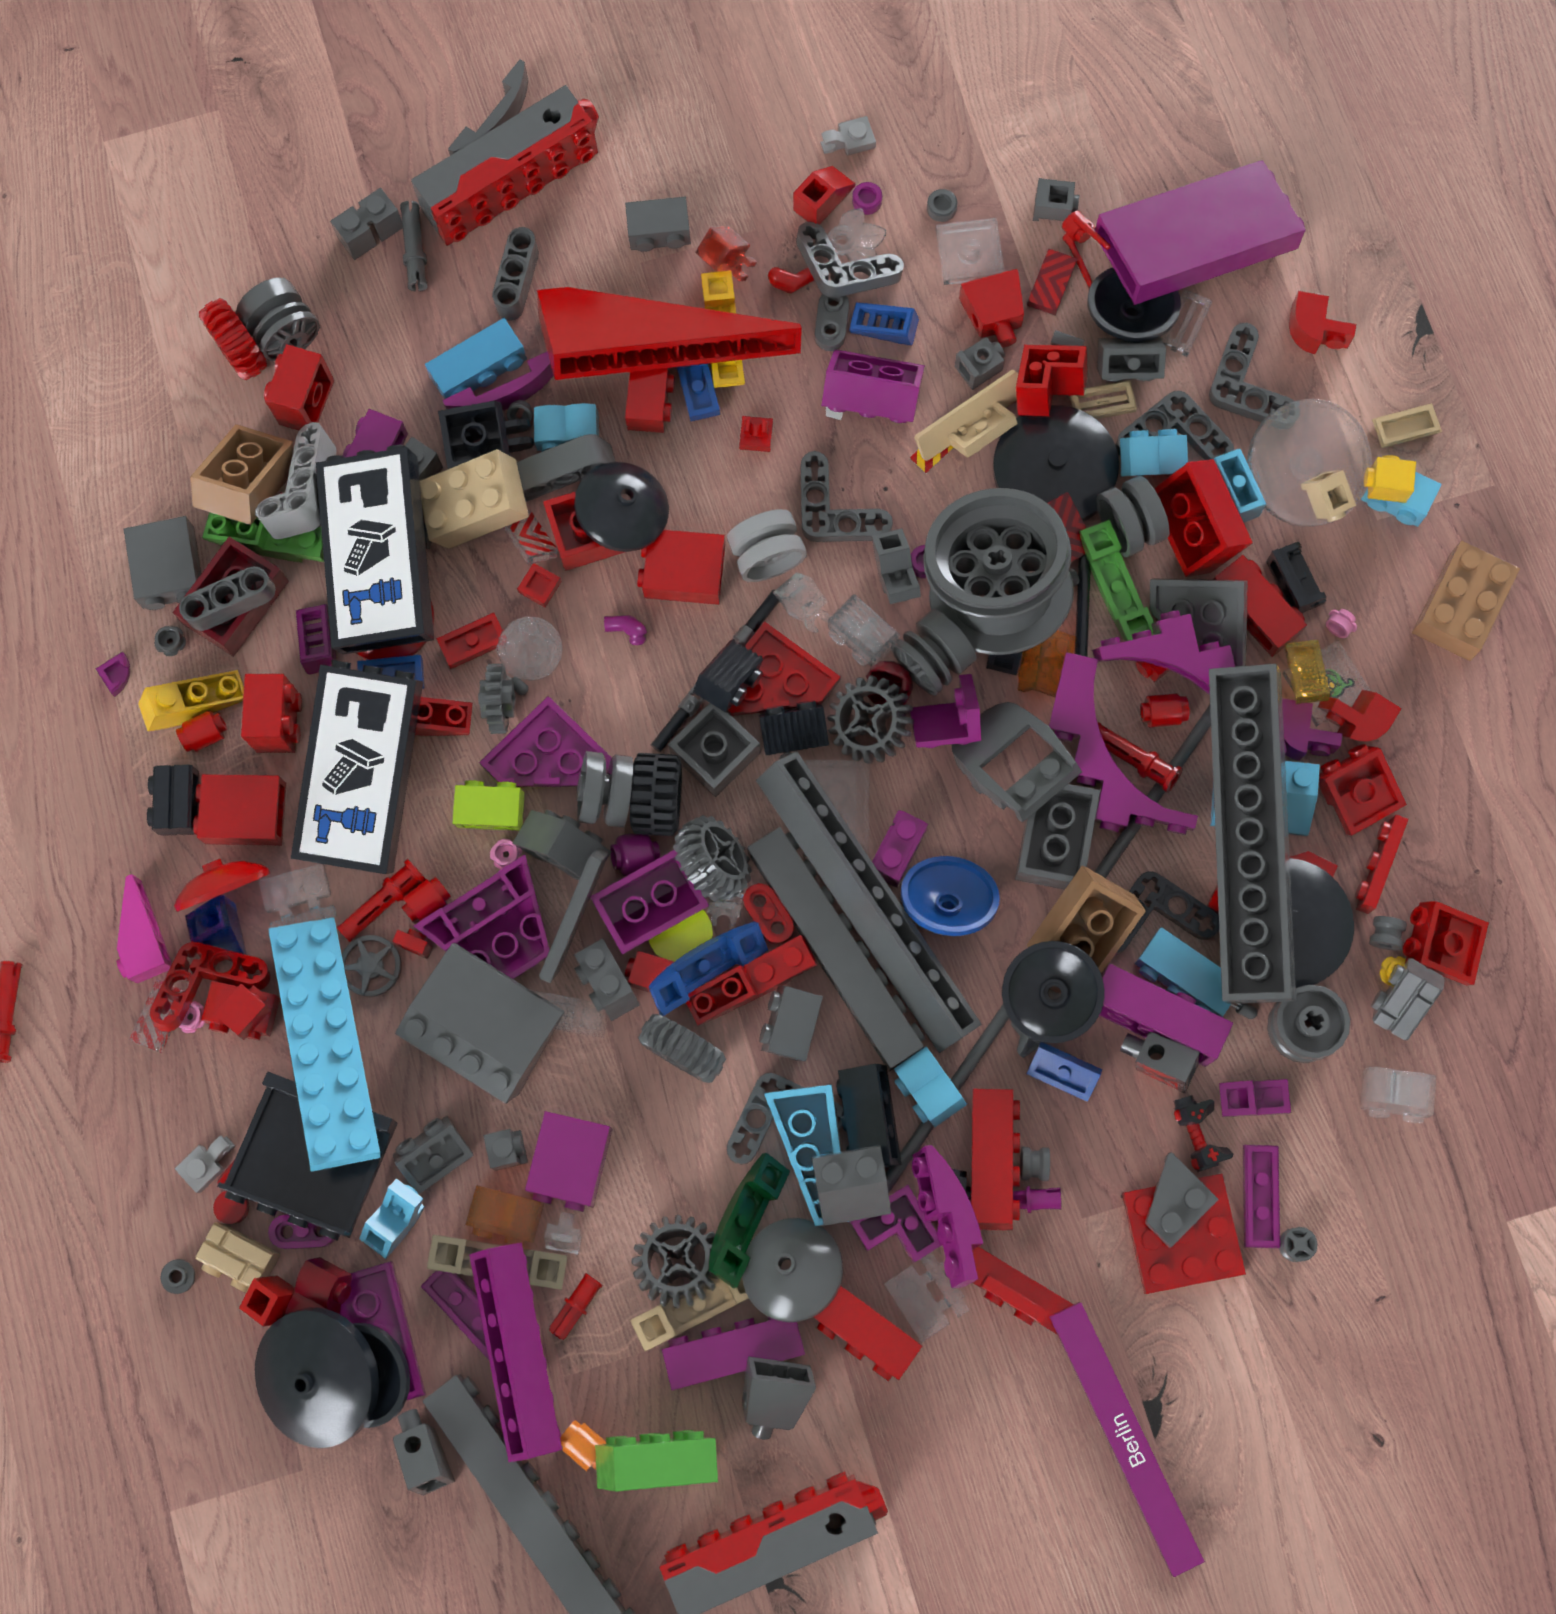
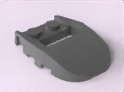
M1011 702L997 704L980 714L981 741L965 745L952 744L955 762L961 772L971 781L972 787L979 794L983 793L992 799L993 803L1004 810L1006 807H1009L1015 811L1017 819L1021 822H1024L1082 773L1076 761L1052 729L1024 708ZM1031 728L1054 751L1005 791L982 768Z

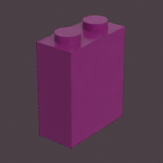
M545 1111L525 1191L533 1193L531 1200L551 1204L554 1198L566 1201L564 1208L584 1212L585 1206L594 1208L613 1129L607 1125Z

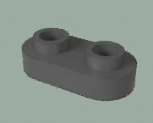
M822 294L819 298L815 341L825 351L837 350L844 344L849 313V300L847 296L831 298ZM830 301H837L839 304L831 306L828 303ZM827 329H833L835 330V333L829 335L826 334L825 331Z

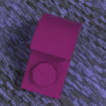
M1282 698L1286 756L1300 761L1307 753V750H1310V753L1316 756H1329L1339 749L1342 733L1310 728L1313 703Z

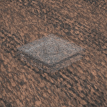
M997 218L936 224L944 285L965 283L1005 272Z

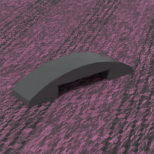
M519 59L503 79L502 84L505 96L476 132L468 127L462 130L448 148L450 155L520 113L528 88V75L524 61Z

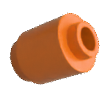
M574 1420L560 1437L561 1445L563 1446L562 1451L586 1472L591 1467L596 1470L595 1445L606 1444V1441L585 1423L581 1425Z

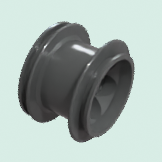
M992 488L980 490L965 495L948 505L931 525L926 538L923 556L925 575L930 584L931 610L936 609L951 619L970 641L975 652L1005 655L1025 651L1047 640L1064 623L1071 609L1074 594L1072 576L1069 571L1071 544L1061 518L1045 501L1035 495L1016 489Z

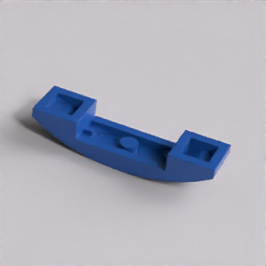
M754 921L739 926L706 941L663 970L648 986L659 1014L665 1016L690 1000L688 996L690 992L735 964L744 966L769 951L758 922Z

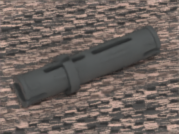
M404 201L400 204L405 247L403 264L407 267V285L409 290L416 291L415 284L418 281V291H423L428 287L425 273L427 255L423 252L419 214L420 206L418 202L412 201V209L410 210L409 201Z

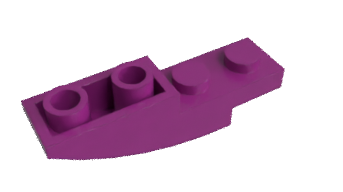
M927 1145L912 1155V1172L914 1177L917 1178L919 1187V1207L924 1212L925 1222L938 1221L937 1235L940 1243L943 1244L945 1254L944 1270L946 1276L950 1279L951 1288L965 1287L978 1279L972 1250L983 1244L979 1224L973 1207L957 1176L932 1145Z

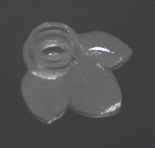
M862 208L844 213L839 225L831 229L827 236L837 255H846L850 261L878 256L874 249L884 240L887 232L886 229L874 224L864 223V212ZM839 239H844L847 241V243L838 244L837 241Z

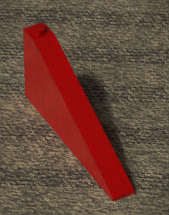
M572 287L537 290L538 317L555 380L801 353L802 327L799 323Z

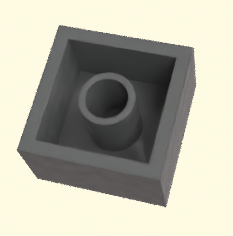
M711 703L668 744L670 754L678 755L682 766L715 797L761 753L760 743L728 712L722 711Z

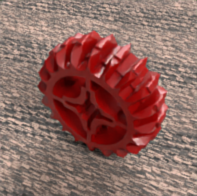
M219 298L204 305L205 307L199 311V318L238 376L247 381L251 377H256L262 370L267 368V361L227 301Z

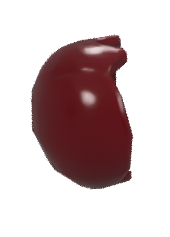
M879 661L870 668L866 675L867 679L869 676L877 677L878 682L881 678L888 679L889 686L896 684L900 687L898 694L904 693L908 696V699L911 696L913 690L912 676L904 666L895 661ZM880 694L867 696L875 705H883L887 702Z

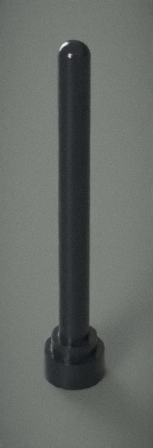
M1085 554L1078 559L1079 583L1077 584L1075 654L1088 657L1091 567Z

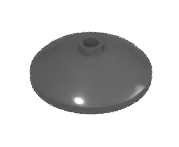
M800 1218L776 1221L765 1227L754 1237L745 1253L751 1258L742 1276L745 1291L754 1306L772 1319L782 1322H800L810 1319L829 1306L840 1288L843 1277V1259L840 1249L834 1238L823 1227L815 1226L812 1221ZM790 1259V1268L782 1270L783 1261Z

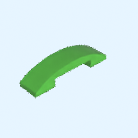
M1110 520L1080 531L1081 541L1092 574L1105 605L1124 641L1133 640L1131 634L1151 630L1153 635L1151 624L1154 621L1148 607L1143 606L1121 556L1120 550L1122 547Z

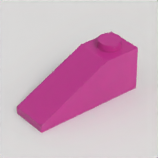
M131 874L125 878L117 941V951L120 959L116 960L121 975L138 984L169 971L172 961L143 883L139 878Z

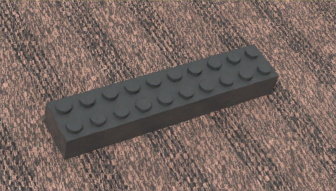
M1277 664L1209 669L1222 1001L1228 1004L1296 1002L1281 671Z

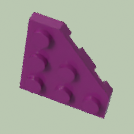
M547 696L479 764L497 782L516 783V787H577L586 751L603 753L606 759V774L608 773L612 757Z

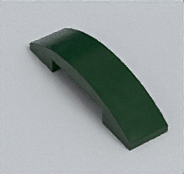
M763 1153L757 1159L738 1186L723 1214L713 1240L708 1270L732 1288L738 1287L751 1259L745 1253L769 1201L778 1199L790 1173L789 1169L768 1153Z

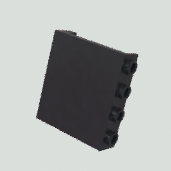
M267 1071L262 1082L266 1086L264 1094L225 1183L219 1182L217 1187L227 1191L225 1198L243 1205L246 1198L258 1203L256 1210L274 1217L277 1211H281L290 1215L287 1222L307 1229L309 1223L320 1226L319 1234L338 1241L340 1235L350 1238L398 1123L392 1118L372 1111L380 1149V1158L311 1172L296 1084L292 1080Z

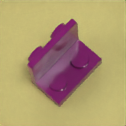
M972 674L959 675L960 688H954L955 703L912 707L913 710L910 712V716L914 719L912 727L916 747L935 748L940 745H965L981 741L980 708Z

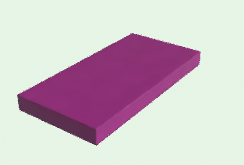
M386 1262L350 1273L352 1274L351 1294L341 1305L340 1315L351 1323H367L387 1332L398 1343L407 1360L410 1373V1389L407 1400L426 1395L393 1262Z

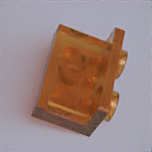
M1057 630L1044 642L1023 651L1022 663L1018 671V691L1027 692L1035 690L1056 698L1066 652L1073 654L1076 636Z

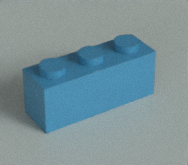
M502 318L427 362L425 367L442 397L446 399L469 387L474 391L480 387L491 385L503 373L518 369L527 360L520 340L506 319Z

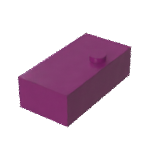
M1112 964L1105 968L1101 974L1104 982L1105 998L1099 1016L1144 1038L1147 1037L1149 1032H1153L1199 1051V1064L1204 1067L1218 1059L1233 1026V1022L1195 1005L1196 1000L1187 994L1178 992L1175 995Z

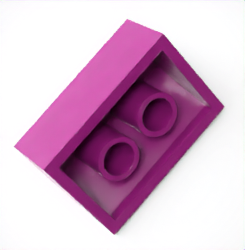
M834 349L826 370L821 406L840 413L846 411L858 412L866 418L881 416L889 418L895 423L913 422L925 365Z
M675 850L590 896L622 955L709 906L704 896H702L701 890H694L693 883L690 880L686 881L687 876L684 871L680 870V862L675 859V856L678 854Z

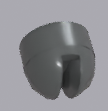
M519 399L510 404L507 411L508 420L519 419L515 415L520 407L524 409L520 419L527 418L531 421L533 411L529 403Z

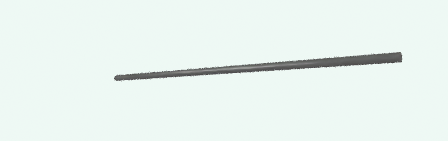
M1210 705L1170 761V765L1183 767L1211 726ZM1155 783L1147 797L1158 803L1165 793L1162 790L1163 786ZM1134 817L1130 819L1126 829H1123L1094 871L1095 873L1106 878L1142 826L1134 823ZM1004 1004L1000 1007L951 1078L958 1091L1008 1021L1009 1017ZM929 1120L925 1123H920L900 1152L902 1165L890 1167L886 1172L888 1193L913 1159L912 1155L919 1150L933 1130L934 1126Z

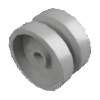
M782 509L766 511L740 522L730 530L727 535V541L732 554L739 557L737 566L743 580L758 582L771 579L795 568L807 557V551L801 537L794 535L797 531V526L791 512Z

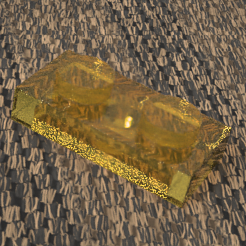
M1310 640L1286 643L1285 654L1296 704L1328 701L1330 690L1319 641Z

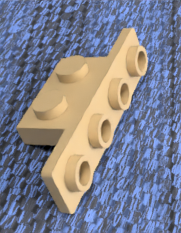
M1015 370L1009 371L916 434L915 441L921 457L928 461L951 445L968 458L1017 425L1015 414L1006 409V407L1017 401L1016 383L1018 372Z

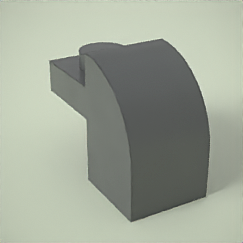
M903 529L872 535L876 566L883 592L887 594L889 603L893 604L921 597L920 586L912 568L910 547Z

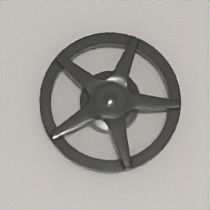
M376 935L359 937L352 941L342 953L345 975L346 971H358L363 977L360 990L350 983L346 975L348 988L358 995L365 997L381 995L389 991L400 976L401 958L399 952L391 942L383 937ZM377 941L385 944L386 947L376 954L368 952L363 943ZM358 945L361 956L358 958L357 963L346 965L348 955ZM390 950L395 958L393 976L384 970V962L382 960ZM380 975L390 979L382 988L367 991L370 980L376 979Z

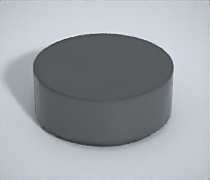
M946 189L932 192L927 200L928 215L938 222L952 219L957 211L958 202L956 196Z

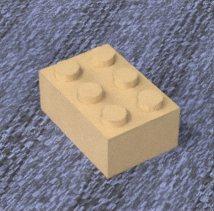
M494 450L420 481L422 510L429 541L448 549L529 517L516 459L499 450Z

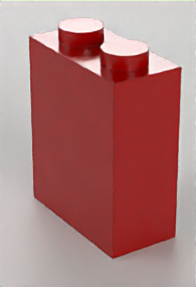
M663 530L655 542L641 549V557L645 558L644 569L639 568L637 586L642 588L644 598L719 605L726 547L725 535Z
M202 774L201 784H198L196 787V801L199 803V814L193 820L194 834L204 844L282 846L287 783L278 775Z

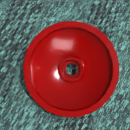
M217 859L202 866L204 872L190 880L178 895L174 904L176 912L184 910L271 874L269 868L262 864L248 861H233L222 864L221 859Z

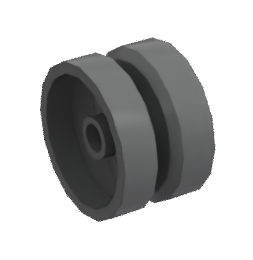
M1136 476L1123 482L1121 491L1117 488H1110L1097 495L1096 503L1101 523L1110 520L1122 547L1120 553L1123 557H1130L1141 552L1144 548V542L1148 545H1155L1168 539L1170 533L1166 512L1155 489L1143 476Z
M585 752L577 785L578 822L595 824L599 819L602 805H604L603 818L606 825L624 828L632 789L633 758L631 756L615 754L610 761L608 773L606 774V759L603 753Z
M1306 985L1296 988V1002H1276L1268 1015L1267 1031L1272 1045L1282 1056L1293 1062L1311 1063L1332 1055L1343 1046L1350 1031V1016L1346 1004L1335 992L1324 986ZM1304 1021H1309L1311 1027L1307 1028Z

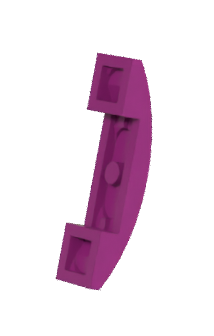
M546 351L527 360L529 373L475 397L471 387L442 400L445 408L451 409L497 401L501 402L505 411L514 401L519 399L527 400L542 389L554 376L548 352Z

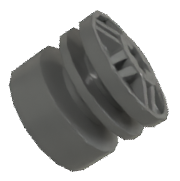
M272 278L254 286L242 297L235 312L249 334L253 336V340L260 348L264 357L270 361H276L277 356L283 353L286 344L305 349L313 342L320 329L318 319L311 313L308 305L302 302L300 294L286 278Z
M933 609L916 623L919 635L912 631H907L903 634V640L897 639L891 645V649L898 663L909 671L913 682L925 692L936 696L942 691V684L949 685L951 683L952 677L949 670L956 674H961L976 661L977 655L970 641L958 626L945 614Z

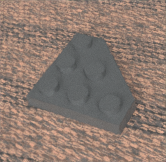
M1150 579V612L1158 621L1161 620L1160 614L1179 610L1180 616L1191 614L1199 652L1200 645L1218 641L1220 647L1231 646L1235 667L1246 666L1248 580Z

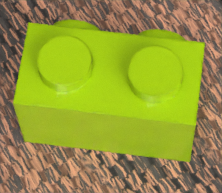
M466 780L465 785H455L452 824L457 828L520 831L523 825L525 793L521 788H516V783L497 782V787L484 786L482 781Z

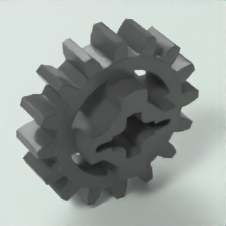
M488 664L486 666L487 672H485L486 680H480V690L478 693L481 718L487 719L491 734H505L508 732L509 718L515 717L516 696L513 679H507L504 664Z

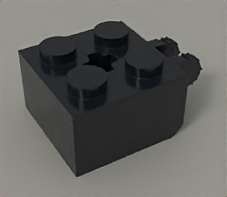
M490 401L438 411L447 469L494 450H499L512 457L513 452L533 448L534 439L530 436L509 439L508 435L529 430L531 422L527 418L506 421L501 402Z

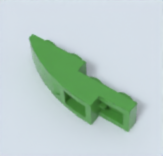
M209 512L202 536L206 541L223 545L230 536L258 555L302 563L303 559L324 562L321 527L299 535L274 539L258 518L250 525Z

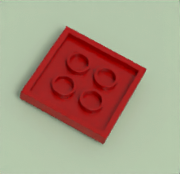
M1222 1173L1198 1178L1219 1200L1171 1248L1145 1224L1149 1208L1153 1202L1156 1186L1122 1193L1144 1294L1246 1275Z

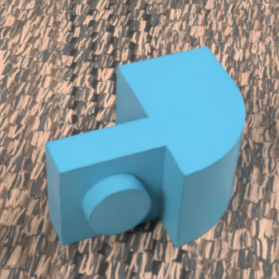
M395 1179L388 1187L382 1205L365 1222L359 1239L386 1259L417 1222L425 1207L421 1204L423 1198L418 1195L413 1187Z

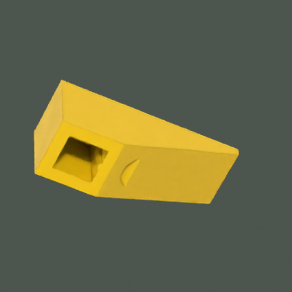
M238 670L145 687L138 705L147 731L150 732L179 726L183 722L208 710L214 713L243 702L244 686Z

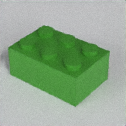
M673 1431V1438H670V1434H639L640 1441H636V1437L612 1436L606 1437V1444L595 1445L598 1489L617 1492L718 1482L716 1438L704 1437V1431Z

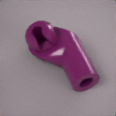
M604 616L605 632L624 631L629 635V642L632 645H642L646 642V627L633 616Z

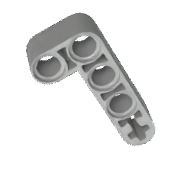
M317 422L306 424L297 433L285 493L264 499L255 509V515L274 539H283L310 532L321 525L316 462L326 461L327 457L335 456L336 446Z

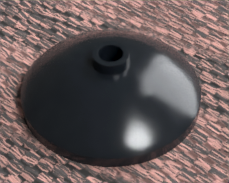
M1112 267L1102 272L1093 281L1088 293L1087 306L1093 321L1104 332L1118 339L1141 342L1161 337L1175 325L1181 310V298L1177 290L1134 305Z
M610 462L595 467L583 477L575 494V514L581 528L593 541L611 550L631 552L651 545L662 534L668 521L669 503L662 485L648 471L630 463ZM626 494L630 496L631 500H625L621 495Z
M1046 941L1026 948L1014 958L1004 976L1002 998L1008 1017L1022 1033L1032 1039L1045 1043H1063L1078 1038L1093 1026L1103 1008L1105 988L1099 968L1083 950L1065 942ZM1059 987L1061 996L1058 999H1051L1049 997L1050 988Z
M353 1323L368 1342L378 1368L379 1393L377 1404L369 1422L364 1427L373 1428L392 1420L404 1407L410 1389L409 1367L402 1349L387 1332L371 1324Z

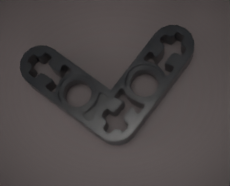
M1149 871L1138 877L1129 892L1134 893L1139 898L1145 889L1142 881L1148 883L1150 880L1156 883L1154 888L1158 892L1152 891L1144 902L1149 903V907L1139 900L1146 912L1114 956L1121 954L1128 947L1153 909L1200 940H1208L1219 931V915L1160 874ZM1173 897L1181 898L1186 904L1185 912L1182 914L1172 913L1168 907L1169 900ZM1194 907L1198 910L1194 916L1200 920L1208 917L1211 920L1209 925L1213 929L1207 928L1203 932L1199 929L1200 923L1192 917L1189 923L1184 919L1191 913Z

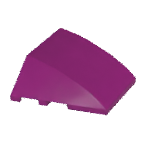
M525 854L450 904L438 909L413 925L444 951H447L451 944L455 943L512 979L547 958L550 951Z

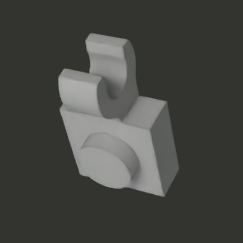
M867 116L838 123V131L828 130L821 133L823 138L821 146L824 154L844 148L848 156L876 147V140Z
M220 1135L209 1146L208 1150L204 1146L198 1145L175 1170L196 1193H201L225 1170L218 1162L235 1145L227 1136L223 1138Z

